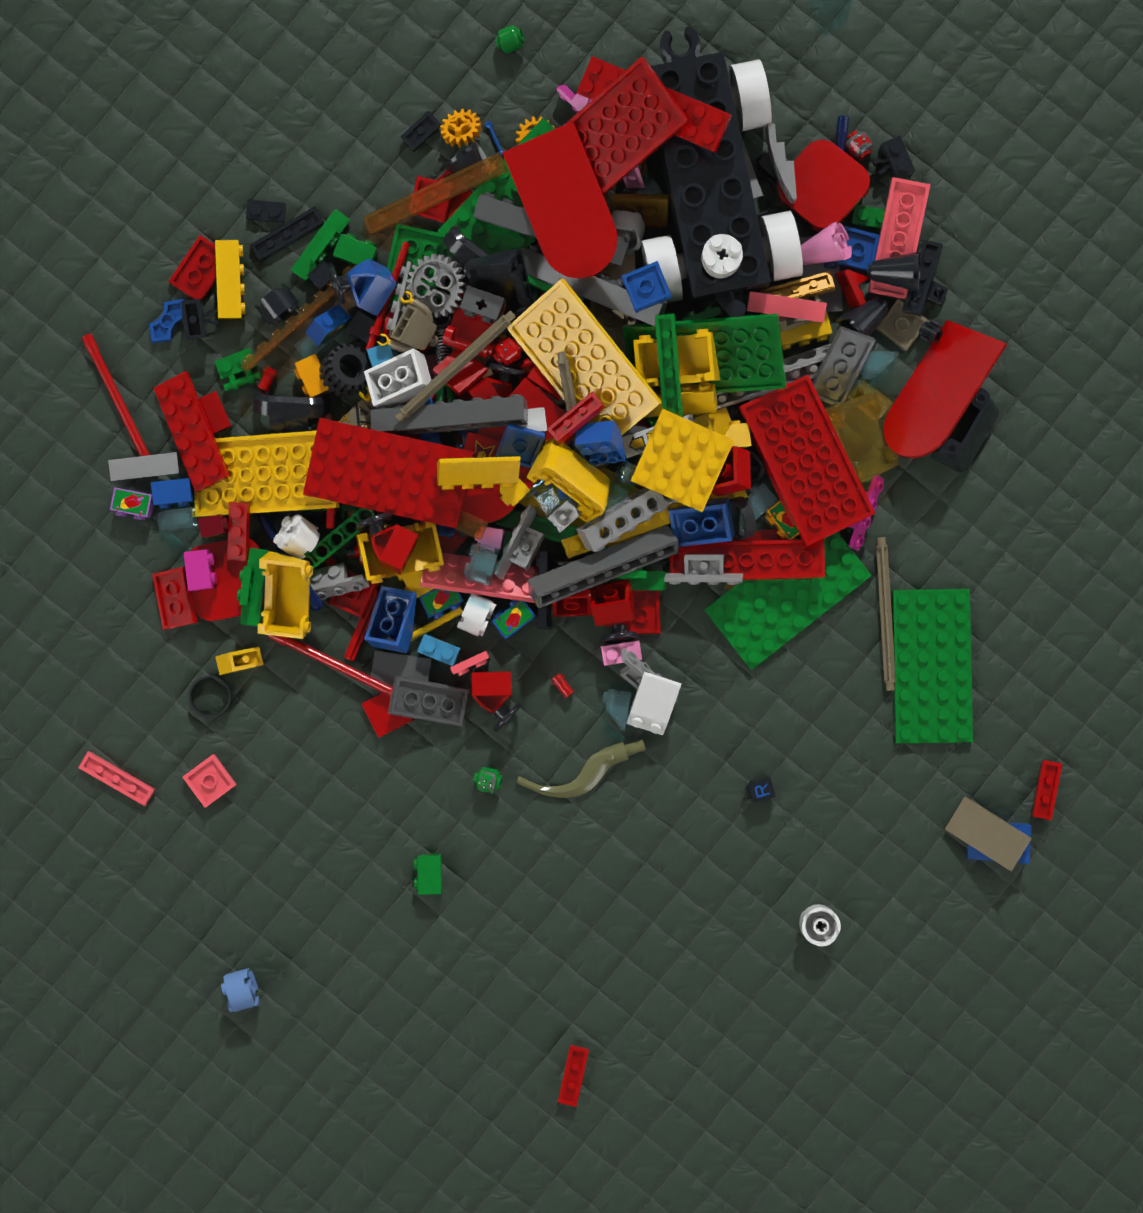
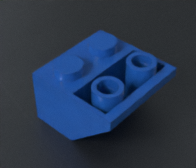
M614 420L587 423L576 431L575 446L589 464L599 465L602 463L625 461L626 457L621 430Z

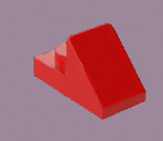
M848 269L834 273L850 308L866 303L864 294L858 285L869 279L868 277Z

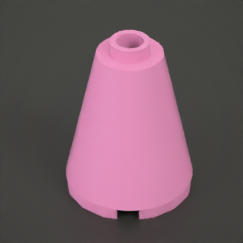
M834 222L801 245L803 265L851 258L852 248L847 246L846 242L849 240V237L841 223Z

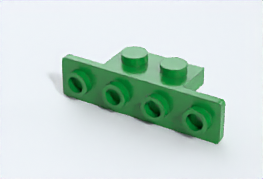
M334 209L293 265L291 271L304 281H307V275L326 259L327 252L337 244L338 237L349 224L350 219L337 209Z
M250 548L248 564L244 566V570L240 571L239 581L242 582L241 589H238L237 601H239V605H242L240 624L258 626L260 623L265 588V576L262 575V571L265 569L259 568V559L268 553V550Z
M642 567L607 582L630 579L633 590H666V582H664L666 572L643 571Z

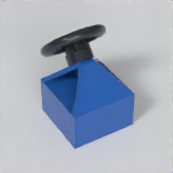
M371 259L361 262L351 269L347 275L340 277L337 276L333 267L328 269L335 295L340 304L345 303L343 292L349 290L359 308L378 316L397 284L387 267Z

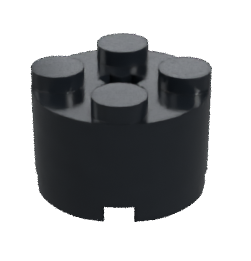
M285 283L281 284L282 289L278 290L276 287L260 300V306L258 304L254 306L269 325L277 326L284 320L282 316L287 312L292 314L299 308L297 305L299 303L298 299Z

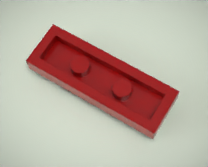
M592 391L548 427L547 430L558 444L561 445L606 407Z
M229 502L227 560L248 561L250 503Z
M1042 760L1031 813L1032 817L1052 820L1062 763Z
M570 1045L558 1103L577 1107L589 1048Z

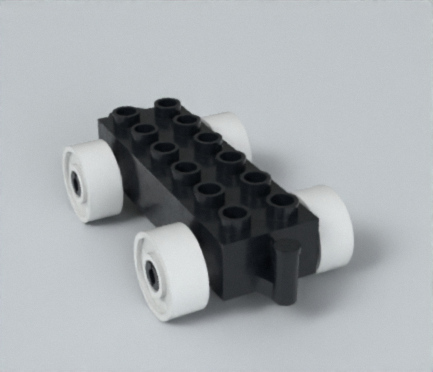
M688 26L684 30V38L689 44V49L684 54H676L672 51L671 32L664 31L660 39V55L664 63L651 66L664 86L727 112L732 117L716 153L675 135L659 147L680 254L675 252L671 235L642 240L643 264L646 266L658 261L672 296L671 299L666 300L668 303L683 299L681 280L685 279L690 305L715 301L724 314V318L743 316L746 311L745 304L742 303L743 295L749 294V291L757 292L767 289L771 281L775 282L799 277L803 274L800 239L792 212L786 211L761 216L759 227L740 131L766 127L767 124L772 122L771 101L762 62L758 59L730 65L728 76L724 52L701 56V41L698 33L692 27ZM714 235H730L742 246L743 257L740 266L735 273L726 278L712 277L705 271L702 265L701 255L706 242ZM721 253L719 255L720 260H723L724 253Z

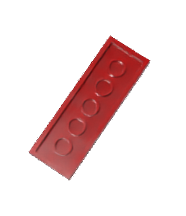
M184 371L154 387L153 389L195 492H201L230 477L189 372Z

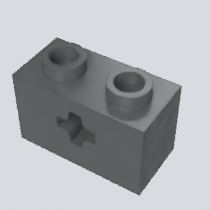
M467 286L460 308L464 311V315L475 318V316L482 318L483 322L493 324L502 316L506 300L503 297ZM483 303H485L487 307L482 308L481 310L479 308V305H483Z

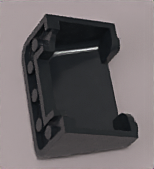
M510 249L471 259L464 265L465 275L470 280L475 279L477 289L505 298L507 306L503 315L505 316L511 311L516 316L511 323L534 303L523 254L520 249ZM506 328V329H505L504 331H502L500 334H511V333H510V332L508 331V329Z
M981 387L968 406L967 413L975 418L961 442L949 439L943 443L940 449L935 450L930 455L931 458L956 472H963L969 468L999 415V410L990 394Z

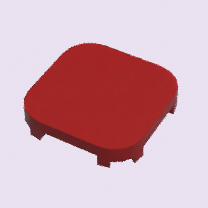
M817 140L810 143L794 160L797 195L794 204H790L779 182H777L779 201L803 218L815 231L819 232L834 222L841 223L863 197L866 198L869 193L870 177L867 170L837 145L828 140Z
M249 539V549H261L255 541ZM228 540L193 548L191 551L207 549L210 550V553H213L215 564L212 565V570L216 573L217 584H214V589L192 591L196 613L208 621L241 616L242 605H239V601H237L238 589H241L242 582L239 581L240 571L244 570V566H247L248 561L227 560ZM264 588V596H263L262 609L264 608L265 588Z

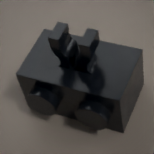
M900 135L882 143L879 150L883 159L873 161V166L878 164L886 165L877 172V175L880 176L886 170H889L891 177L905 179L912 176L915 168Z
M202 299L181 301L186 340L208 337L206 323L219 324V321L205 319V316L217 313V309L204 313Z

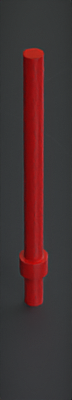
M403 242L392 272L396 283L410 244L407 242ZM394 289L376 317L374 325L370 328V337L365 348L366 350L373 348L377 338H380L381 326Z

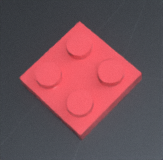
M484 651L450 667L453 674L458 673L461 676L469 672V667L473 665L478 668L488 663L486 659L490 658L487 651Z
M215 754L182 777L205 808L237 785Z

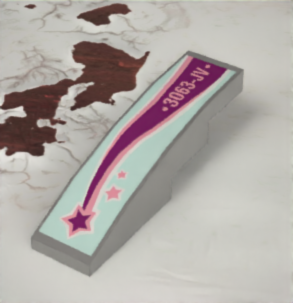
M767 124L765 129L766 141L774 172L790 204H794L797 199L794 161H786L784 142H776L775 124Z

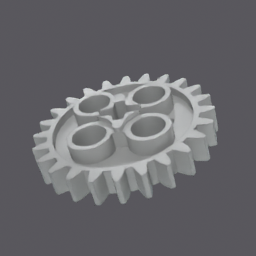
M431 254V258L424 256V261L418 259L419 266L412 265L415 271L408 272L411 279H406V282L410 283V286L405 289L410 290L414 300L418 299L429 307L433 317L435 315L436 318H441V314L447 317L448 312L454 313L453 307L460 308L458 300L462 301L461 293L466 292L462 289V286L467 285V283L462 282V279L466 276L459 274L462 268H455L457 262H451L450 257L444 259V255L440 254L438 258L436 254ZM433 268L434 276L431 278L429 272ZM447 277L451 280L449 286L446 285ZM422 278L428 282L436 283V286L450 291V294L448 295L443 290H437L435 286L423 282ZM425 286L426 294L423 296L422 288ZM439 295L443 297L441 304L438 303Z

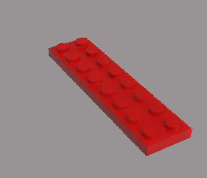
M592 56L576 93L593 100L626 70ZM667 88L690 120L674 135L716 153L732 115Z
M802 539L717 542L678 547L677 554L670 556V573H685V555H724V573H743V580L825 578L824 539L805 547Z

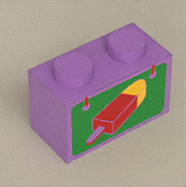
M114 487L110 510L115 511V515L126 517L127 514L134 515V519L145 521L146 518H152L154 505L151 494Z

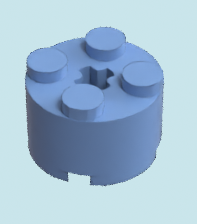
M250 968L228 973L223 977L224 983L221 984L223 994L228 997L227 1005L230 1012H237L259 1005V996L255 997L258 987L253 972L249 971Z

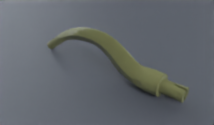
M643 739L624 745V742H620L606 747L593 754L585 763L578 777L565 785L541 786L520 776L516 783L550 797H576L592 790L611 766L629 760L628 756L644 751L646 747Z

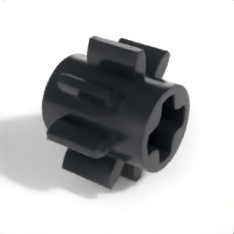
M933 319L930 323L924 322L919 329L920 338L928 345L932 341L937 343L943 335L942 326Z

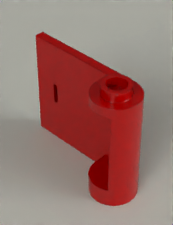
M483 303V305H479V308L481 310L482 308L487 307L485 303ZM456 307L451 325H448L445 330L442 343L464 351L493 324L483 322L482 318L475 316V318L464 315V311L461 308ZM494 340L477 355L486 359L489 355L492 356L494 353Z

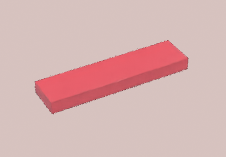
M749 291L746 311L779 314V316L824 323L827 303Z
M90 751L87 752L79 766V769L143 806L147 805L155 791L153 787Z

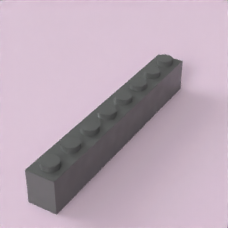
M487 192L484 195L480 194L473 218L537 239L524 205L521 207L515 206L514 201L505 198L503 201L495 199L496 195ZM618 236L617 249L610 264L619 267L622 265L628 247L625 238Z
M530 244V246L522 248L527 274L553 285L564 278L577 295L655 326V315H663L668 304L667 301L635 313L623 280L617 279L615 281L610 279V275L603 272L587 278H570L560 274L549 265L541 247Z
M513 394L506 398L493 396L491 399L485 400L473 398L471 401L457 399L453 400L452 403H445L443 401H436L430 405L424 403L408 419L406 418L401 423L395 416L405 405H397L396 408L381 406L371 410V429L400 436L505 427L507 423L514 425L528 424V404L524 396L519 394Z
M668 525L657 528L529 579V594L538 608L544 607L677 554L678 539Z

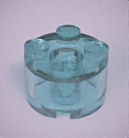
M479 542L476 545L472 544L469 553L472 559L470 563H466L464 569V576H467L466 580L489 586L490 581L487 579H492L497 563V555L495 553L499 554L500 549Z

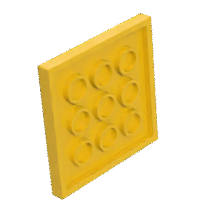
M662 409L631 481L703 512L734 440Z

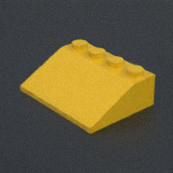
M520 456L439 459L437 462L438 486H442V490L454 489V486L462 485V489H474V485H482V488H494L493 484H501V488H512L513 484L518 483Z

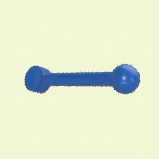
M487 121L485 123L486 129H489L491 133V136L499 151L498 156L500 158H504L502 152L504 151L501 149V146L492 129L493 124L491 121Z

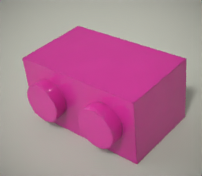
M207 549L183 552L188 591L214 589V584H217L216 573L212 570V565L215 564L213 553H210V550Z

